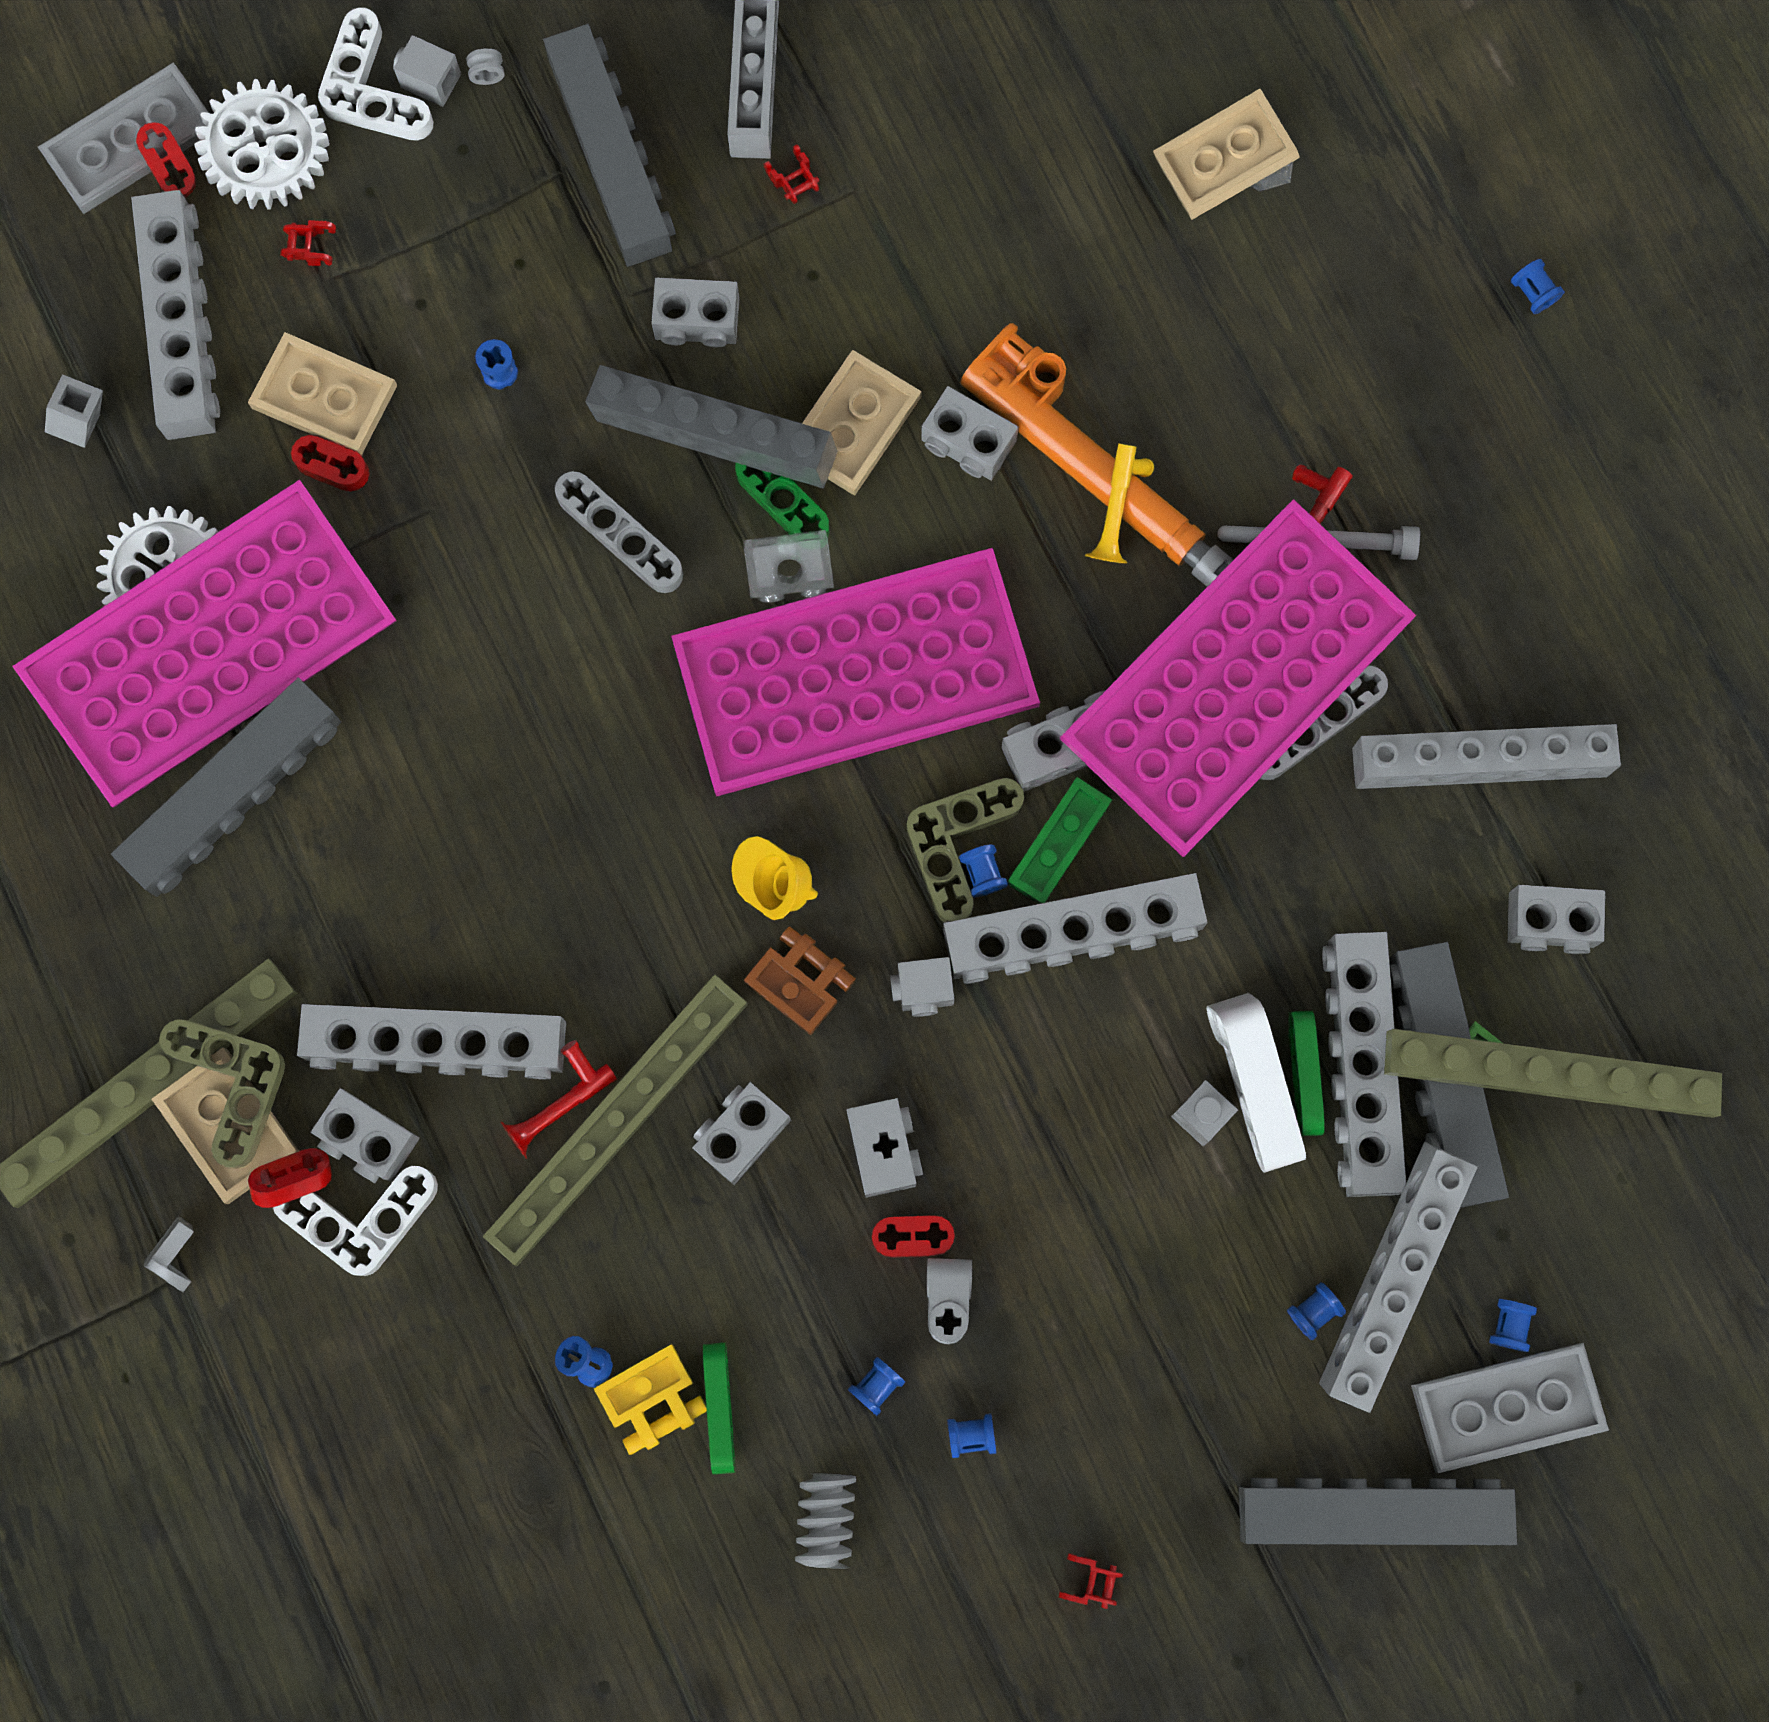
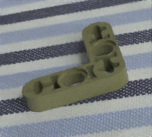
M997 779L914 809L908 816L906 828L911 846L936 914L944 923L969 918L974 905L970 888L951 839L1016 816L1022 809L1024 792L1020 784L1013 779ZM1005 789L1007 794H1015L1016 797L1012 799L1011 808L1005 809L1002 803H998L989 807L991 816H984V805L978 796L985 794L986 803L998 798V790ZM960 802H969L976 807L977 817L970 823H960L953 816L954 807ZM920 817H926L928 822L935 821L937 825L932 827L933 839L935 844L943 839L945 845L932 846L924 853L921 852L920 847H928V842L923 831L915 832L914 828L919 826ZM939 854L945 855L952 862L951 871L942 877L934 876L930 873L927 866L930 858ZM956 878L959 880L960 884H953L952 890L957 900L964 899L966 904L961 906V914L954 915L952 910L944 911L942 906H945L948 901L945 888L936 892L934 886L947 885Z
M180 1019L169 1022L161 1031L159 1039L160 1046L165 1054L183 1062L235 1077L213 1139L211 1150L215 1160L225 1167L239 1169L247 1166L256 1154L285 1070L284 1057L279 1051L268 1045ZM184 1029H187L186 1036L203 1042L201 1051L182 1045L178 1052V1045L172 1042L174 1034L182 1035ZM220 1041H229L234 1049L233 1057L226 1064H216L211 1056L214 1045ZM200 1053V1059H196L197 1055ZM269 1054L268 1061L273 1063V1069L271 1072L263 1071L259 1080V1084L267 1086L265 1093L254 1087L245 1086L247 1079L256 1083L259 1070L253 1067L254 1061L256 1059L263 1060L265 1055ZM249 1094L255 1095L260 1102V1109L257 1115L250 1119L242 1118L237 1109L240 1099ZM232 1121L245 1127H253L251 1134L241 1131L238 1144L244 1147L242 1155L234 1154L230 1161V1153L224 1150V1145L226 1142L233 1143L239 1131L230 1128Z

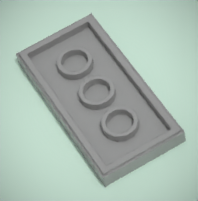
M173 62L41 144L38 148L77 206L85 214L151 172L136 143L137 133L142 126L151 122L163 124L171 131L182 152L195 145L194 143L201 141L198 139L195 129L196 127L206 126L203 124L200 114L201 112H209ZM155 132L148 135L150 142L145 145V148H154L161 159L168 156L162 145V142L167 139L166 136L158 137Z
M1584 1343L1557 1348L1411 1385L1435 1473L1609 1431Z

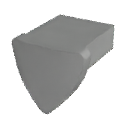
M178 1215L145 1259L144 1267L184 1292L191 1283V1280L170 1263L193 1234L194 1229L192 1224Z

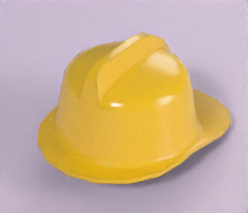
M759 836L747 838L738 846L732 862L734 885L740 896L761 911L766 917L772 920L783 919L789 912L802 908L807 900L817 898L818 892L812 887L810 868L803 859L786 853L769 840Z

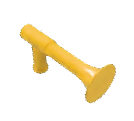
M1118 443L1104 530L1097 547L1091 553L1085 554L1087 557L1110 562L1127 563L1122 558L1118 545L1127 488L1130 485L1131 475L1148 477L1154 471V464L1150 459H1135L1136 446Z

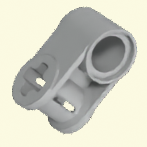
M928 1258V1328L931 1336L939 1343H956L967 1331L969 1299H971L972 1260ZM947 1311L952 1312L954 1320L960 1321V1327H954L951 1335L944 1334L943 1327L936 1326L935 1322L942 1319Z

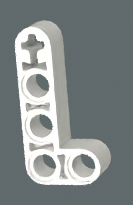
M1246 993L1208 1005L1206 1009L1209 1023L1216 1040L1224 1047L1252 1147L1261 1170L1265 1173L1306 1160L1304 1144L1270 1025L1261 1002L1251 994Z

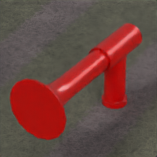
M1302 464L1295 468L1292 475L1294 482L1302 483L1321 492L1309 512L1319 524H1321L1327 513L1332 510L1353 477L1346 469L1337 467L1332 476L1327 478L1307 469Z
M577 1040L569 1042L560 1051L562 1055L566 1056L582 1081L570 1088L571 1090L524 1122L509 1125L501 1121L505 1131L526 1159L528 1145L538 1133L580 1103L583 1104L617 1080L607 1064L595 1071L580 1049Z

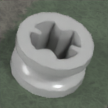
M484 48L468 54L466 61L470 68L468 71L470 81L479 85H489L497 83L504 78L505 73L501 66L503 60L499 51Z

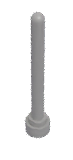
M1226 525L1220 527L1217 534L1218 538L1223 542L1251 543L1266 527ZM1401 526L1400 530H1393L1392 534L1328 531L1345 548L1390 550L1391 555H1398L1399 559L1417 560L1420 545L1419 527Z

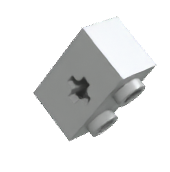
M898 1098L847 1109L865 1198L916 1187L915 1176L923 1175L918 1149L909 1151L906 1134L914 1132L909 1108H900ZM888 1136L890 1143L897 1142L899 1147L892 1149V1158L884 1159L882 1152H874L873 1147L880 1145L879 1137Z

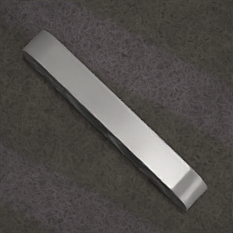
M572 471L559 477L555 485V494L560 506L652 589L657 592L668 593L673 592L680 586L683 580V570L676 555L587 476L580 472ZM580 485L582 486V494L590 503L586 510L584 504L577 497L572 496L567 499V487L571 486L576 489ZM603 509L611 510L616 515L613 525L605 529L598 528L593 524L594 515ZM631 536L643 538L646 542L644 550L638 555L625 553L622 547L627 538ZM652 554L654 560L661 567L666 568L672 565V578L667 579L663 576L659 580L656 579L658 576L656 569L648 562Z
M1368 666L1346 688L1347 693L1343 691L1336 699L1346 709L1345 718L1340 721H1332L1323 712L1309 727L1313 733L1311 744L1301 746L1294 742L1275 762L1277 768L1274 769L1271 766L1260 779L1273 780L1281 776L1374 707L1386 694L1388 688V680L1384 672L1377 667ZM1360 678L1365 682L1374 680L1377 684L1373 689L1375 695L1370 691H1366L1354 702L1350 695L1357 691L1361 685ZM1289 752L1295 756L1291 758Z

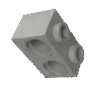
M655 278L652 328L655 340H661L669 345H682L685 341L702 342L709 347H723L726 343L736 344L739 311L737 282ZM673 309L685 311L681 317L676 319L666 316ZM713 311H721L726 314L718 321L706 318Z
M947 386L922 425L921 441L925 442V447L933 454L945 458L947 455L958 461L960 467L969 475L976 478L984 476L992 481L1017 441L1018 426ZM946 421H953L960 426V429L956 432L948 433L939 426ZM987 441L992 443L996 449L990 453H982L975 448V445L979 442Z
M1518 885L1509 892L1508 943H1521V949L1526 951L1547 950V945L1564 946L1565 953L1587 954L1590 953V948H1594L1604 942V890ZM1527 910H1534L1541 915L1543 919L1542 929H1535L1528 924L1526 920ZM1570 913H1577L1583 917L1586 923L1584 932H1578L1571 927L1569 923Z
M751 1082L745 1089L738 1085L722 1103L726 1108L722 1115L716 1121L711 1118L706 1120L693 1136L698 1142L692 1148L733 1185L739 1181L791 1121L789 1115ZM759 1104L765 1108V1118L759 1125L748 1126L742 1122L741 1115L746 1106ZM722 1136L732 1137L736 1141V1151L727 1159H719L713 1154V1145Z
M341 1088L310 1132L321 1139L317 1146L318 1148L338 1160L341 1159L343 1154L357 1162L353 1170L373 1183H376L379 1177L392 1182L420 1139L412 1132ZM351 1116L355 1123L354 1131L349 1137L340 1139L336 1133V1126L342 1118ZM387 1139L391 1145V1152L384 1161L376 1162L372 1157V1148L377 1141Z

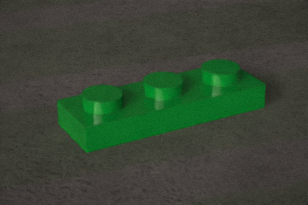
M1076 777L1009 878L1008 885L1037 904L1046 903L1112 803V799Z

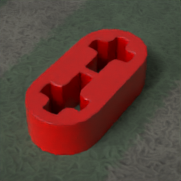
M151 122L142 126L137 133L136 143L161 189L164 192L180 190L184 198L188 197L196 187V177L173 134L161 123ZM155 132L158 137L166 136L167 139L162 142V145L168 156L161 159L154 148H145V145L150 142L148 138L150 133ZM172 163L179 174L184 172L188 174L183 179L185 187L178 189L174 184L167 186L166 182L171 178L165 167L166 165Z
M313 435L299 438L292 446L291 457L299 471L308 477L350 492L359 490L368 481L369 468L362 456L354 450ZM316 448L320 457L326 461L324 463L311 459L309 464H307L303 454L305 452L312 453ZM354 463L358 472L356 475L349 473L346 479L340 469L335 467L338 464L349 468Z
M309 1148L259 1166L250 1173L248 1178L252 1201L257 1206L272 1208L326 1187L332 1178L329 1157L320 1149Z
M940 1216L888 1217L876 1224L872 1232V1241L877 1252L886 1257L938 1256L950 1249L954 1242L955 1234L950 1222ZM935 1223L939 1224L940 1231L947 1232L948 1237L941 1240L939 1248L935 1249L931 1248V1243L928 1240H915V1233L928 1232L930 1224ZM888 1225H895L896 1232L911 1233V1241L897 1242L896 1249L888 1250L886 1242H879L878 1237L879 1234L886 1233Z

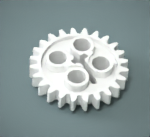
M254 79L252 90L248 91L241 82H238V94L234 96L228 90L223 89L225 101L220 103L211 99L209 102L214 114L201 112L200 116L203 124L206 126L196 127L195 129L198 139L202 140L194 143L197 154L201 155L198 158V162L202 170H208L205 173L210 184L217 183V189L221 196L231 191V197L235 204H238L244 196L247 197L250 209H254L258 199L264 200L267 210L271 209L273 199L278 198L284 207L288 206L287 195L290 193L299 200L302 199L300 187L304 185L314 189L315 185L311 174L323 176V168L319 162L329 160L327 150L324 149V147L329 146L328 136L323 133L326 127L323 118H317L319 114L315 104L307 106L308 103L304 93L297 95L293 99L291 85L285 86L281 92H278L275 80L270 81L267 89H261L258 79ZM271 117H283V120L278 124L271 125L266 123ZM240 128L245 130L238 137L228 136L229 132L234 129ZM266 142V146L259 147L258 143ZM292 151L297 153L296 157L291 160L280 159L281 155L286 152ZM230 152L233 153L232 157L228 156ZM248 164L259 166L252 173L241 172L243 167Z
M167 506L164 517H161L159 512L151 507L149 509V520H144L139 514L134 513L135 526L130 528L120 522L119 527L123 533L121 538L113 535L107 536L108 540L114 545L113 550H100L99 552L109 561L108 565L96 567L97 572L107 576V580L98 583L97 588L111 593L102 600V603L106 606L129 591V580L134 573L144 571L146 575L145 580L156 573L136 560L135 557L138 553L145 555L164 568L219 531L215 527L206 531L208 522L203 517H199L192 524L193 514L186 509L178 519L176 511L171 506ZM162 537H168V550L161 555H154V543Z

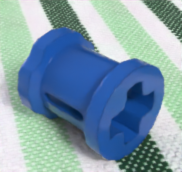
M1537 259L1526 265L1511 279V283L1515 287L1519 286L1531 302L1532 306L1530 309L1533 314H1538L1549 308L1565 293L1561 286L1556 287L1543 269L1545 263L1542 259Z
M496 339L487 340L479 346L475 358L485 383L494 389H503L504 387L511 386L517 379L518 369L509 346L503 341Z
M995 845L980 846L959 856L960 862L966 864L973 884V888L970 890L972 897L989 895L1008 886L1006 878H1001L994 858V854L997 852Z
M1322 1282L1315 1286L1316 1292L1297 1307L1291 1305L1286 1309L1293 1322L1311 1341L1317 1337L1316 1331L1333 1317H1342L1346 1314V1310L1341 1302Z
M1499 1299L1497 1306L1500 1308L1496 1333L1490 1336L1489 1343L1513 1350L1529 1352L1530 1345L1526 1341L1531 1317L1536 1315L1537 1308L1523 1303Z
M572 1336L564 1340L557 1349L555 1356V1365L558 1371L566 1376H578L579 1381L588 1387L595 1388L599 1384L604 1383L610 1376L613 1367L611 1356L607 1351L598 1347L591 1348L589 1342L580 1336ZM571 1354L579 1358V1361L576 1362L568 1358V1355ZM590 1361L599 1365L600 1369L597 1370L590 1366Z
M876 1357L873 1361L874 1366L858 1385H851L847 1390L878 1416L881 1413L880 1406L897 1386L902 1387L905 1381L879 1357Z
M991 1413L985 1414L983 1419L961 1422H956L955 1419L947 1420L952 1458H959L962 1453L986 1450L989 1454H996Z

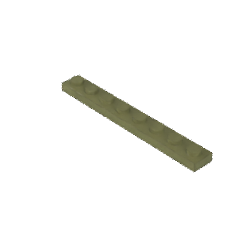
M268 958L187 1021L242 1037L298 993L275 963ZM184 1029L182 1035L174 1034L172 1042L178 1045V1052L182 1045L201 1051L203 1042L186 1036L187 1029ZM229 1041L218 1042L214 1045L211 1055L222 1047L228 1048L232 1044ZM158 1042L0 1164V1190L13 1207L20 1208L154 1105L153 1097L191 1071L196 1065L177 1060L165 1054L160 1046V1042ZM200 1053L197 1055L196 1059H200Z
M714 975L483 1235V1238L513 1265L518 1266L748 1005L747 1002Z
M1391 1029L1386 1032L1384 1075L1711 1118L1721 1116L1722 1073L1399 1029Z

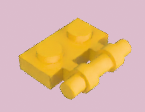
M673 1344L594 1388L614 1428L629 1420L633 1423L636 1432L622 1439L630 1455L644 1447L647 1450L652 1449L660 1444V1438L679 1427L685 1430L695 1424V1418L707 1412L706 1404L700 1395L687 1403H684L679 1392L692 1385L693 1381ZM666 1400L671 1412L650 1423L644 1412Z

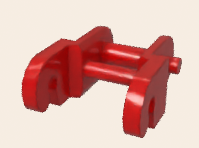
M798 144L793 146L792 149L800 163V168L784 177L782 173L778 174L775 169L772 170L769 161L763 163L764 169L776 189L782 187L786 192L784 195L785 199H790L793 204L798 202L796 196L812 188L815 192L819 191L817 183L820 182L817 176L813 177L811 174L810 161L804 152H800L801 149ZM803 174L806 181L791 188L788 182Z
M308 220V225L291 223L283 226V231L288 234L287 248L281 249L280 254L287 258L288 261H293V259L306 260L310 266H320L321 261H324L326 265H332L333 258L330 255L312 253L310 249L312 237H316L317 234H324L325 229L329 233L334 234L336 233V225L328 221ZM297 236H306L304 249L296 248Z
M1068 1553V1560L1089 1565L1091 1571L1086 1592L1082 1596L1060 1591L1058 1597L1087 1605L1088 1599L1102 1602L1101 1608L1108 1609V1604L1117 1605V1602L1111 1599L1116 1577H1123L1122 1573L1116 1572L1117 1566L1110 1565V1569L1097 1567L1095 1559ZM1097 1573L1107 1575L1102 1596L1092 1594Z

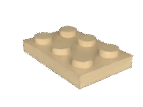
M1261 89L1256 90L1153 151L1157 162L1191 220L1300 158L1297 148Z
M284 332L248 404L258 412L313 436H318L354 450L362 456L397 388V384L394 379Z
M854 350L848 355L802 424L831 432L838 452L828 480L855 496L921 399V391Z
M224 1047L211 1055L212 1060L219 1065L226 1064L233 1057L228 1049ZM196 1066L153 1097L152 1101L223 1203L229 1205L249 1190L248 1178L254 1169L296 1153L299 1150L270 1111L253 1160L247 1166L239 1169L228 1168L219 1164L213 1157L212 1143L235 1077ZM247 1079L245 1086L254 1087ZM251 1094L241 1098L237 1107L239 1115L244 1119H250L257 1115L260 1109L259 1099ZM232 1121L230 1128L239 1131L233 1143L226 1142L224 1145V1150L230 1153V1161L234 1154L242 1155L244 1147L238 1144L241 1131L251 1134L253 1127H245Z

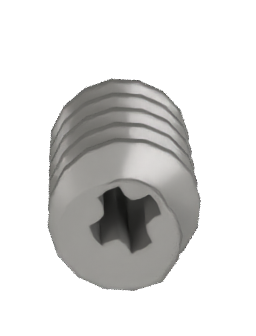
M810 1473L813 1475V1479L800 1482V1488L812 1493V1496L800 1500L798 1506L811 1511L810 1516L797 1519V1524L809 1529V1534L796 1538V1543L807 1547L808 1552L795 1556V1561L809 1567L848 1569L850 1567L839 1563V1560L850 1557L852 1549L841 1545L840 1542L852 1538L853 1531L841 1526V1523L852 1520L854 1513L843 1508L842 1505L855 1501V1494L844 1490L843 1486L855 1483L856 1476Z

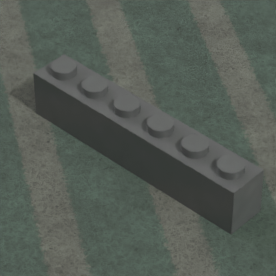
M585 24L543 39L549 63L626 266L629 267L672 252L669 236L675 235L676 232L669 212L661 213L656 202L662 199V195L655 176L647 178L643 168L644 165L649 164L641 140L634 142L630 131L635 129L634 121L628 106L620 107L616 96L622 95V91L615 72L607 73L603 62L608 61L609 58L601 36L594 38L589 24Z
M602 365L599 366L585 401L597 422L823 489L838 452L832 434L829 431Z
M298 677L120 844L111 855L149 893L158 897L161 893L170 892L182 880L181 874L192 863L198 864L210 855L214 848L212 844L224 833L230 834L243 823L245 819L244 814L255 804L260 805L267 801L275 792V785L286 774L292 775L305 764L307 760L305 756L317 745L323 746L335 736L337 732L336 727L342 721Z
M1448 942L1397 951L1389 958L1391 990L1396 989L1400 1006L1396 1007V1019L1399 1029L1471 1039ZM1417 1079L1420 1090L1415 1093L1416 1104L1419 1114L1422 1117L1426 1116L1430 1133L1425 1135L1426 1143L1478 1166L1460 1208L1509 1198L1483 1087Z
M1250 1478L1251 1486H1239L1240 1541L1245 1544L1517 1545L1515 1489L1501 1487V1479H1473L1474 1487H1456V1479L1431 1478L1429 1479V1487H1412L1411 1479L1384 1478V1487H1367V1479L1339 1478L1340 1487H1322V1478H1295V1486H1278L1277 1478Z

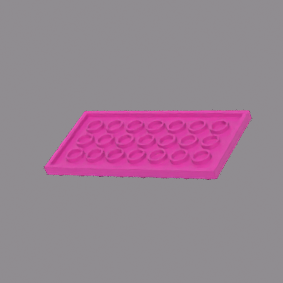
M298 480L12 667L112 807H116L266 708L298 677L303 682L307 681L397 620L307 489Z
M1293 499L1060 737V740L1184 857L1416 615Z
M993 548L671 636L716 797L1030 710L1040 705Z

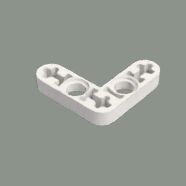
M367 8L351 10L342 22L319 89L318 98L324 113L335 121L408 140L418 141L424 139L431 133L434 123L429 107L424 101L366 85L382 38V30L373 11ZM364 23H367L370 30L362 31L359 39L362 46L360 47L357 45L358 35L355 28L361 29ZM354 56L361 60L359 68L355 71L345 72L340 69L341 62L347 57ZM340 94H344L346 101L339 100L337 105L333 106L330 99H337ZM373 102H383L387 105L385 113L380 117L374 118L365 114L366 108ZM352 104H355V105H356V112H355V110H354ZM396 107L398 108L400 115L396 114ZM415 113H419L422 121L415 120L413 126L409 125L406 118L411 119L415 116Z
M411 1166L405 1168L399 1173L358 1226L315 1192L305 1195L300 1199V1203L309 1211L314 1212L317 1205L321 1207L319 1211L310 1217L306 1228L302 1226V1223L308 1220V1218L302 1213L293 1210L288 1214L286 1212L289 1207L288 1202L273 1207V1209L283 1222L344 1270L353 1275L368 1276L381 1267L431 1203L437 1193L438 1183L433 1173L423 1167ZM423 1175L425 1180L422 1185L427 1190L423 1195L415 1193L410 1197L407 1204L414 1206V1209L409 1214L403 1205L393 1202L392 1198L397 1194L399 1198L404 1199L411 1189L407 1184L410 1177L419 1179ZM386 1209H395L400 1214V1226L395 1232L385 1234L378 1227V1217ZM332 1217L339 1224V1234L333 1241L323 1242L317 1235V1226L322 1219ZM350 1231L355 1234L354 1237L348 1240L352 1245L364 1249L367 1245L370 1247L367 1255L372 1260L369 1265L360 1263L355 1267L353 1263L356 1257L346 1248H342L339 1255L335 1252L337 1248L346 1242Z

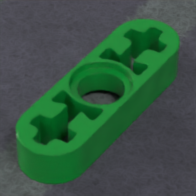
M736 463L735 470L739 484L799 545L805 548H817L827 541L830 527L826 513L792 479L762 471L763 477L769 484L764 492L761 493L760 491L764 489L763 482L754 474L746 477L748 475L746 465ZM781 489L790 491L795 497L793 504L785 509H779L771 503L772 495ZM802 505L805 506L801 509L802 516L809 523L812 524L816 520L819 521L818 534L815 535L811 531L803 534V523L796 516Z
M1312 1010L1289 1012L1288 1032L1296 1120L1301 1137L1321 1136L1324 1134L1325 1123L1314 1013Z
M726 1342L703 1344L711 1470L713 1475L735 1473V1450Z

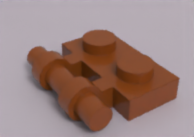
M789 926L781 935L780 940L790 947L791 950L785 957H782L770 947L744 979V983L811 1036L838 1003L833 996L826 992L827 988L834 982L847 992L856 981V978L844 969L846 965L838 958L831 959L814 946L816 941L805 933L802 936ZM805 959L821 972L815 981L796 968L801 960Z

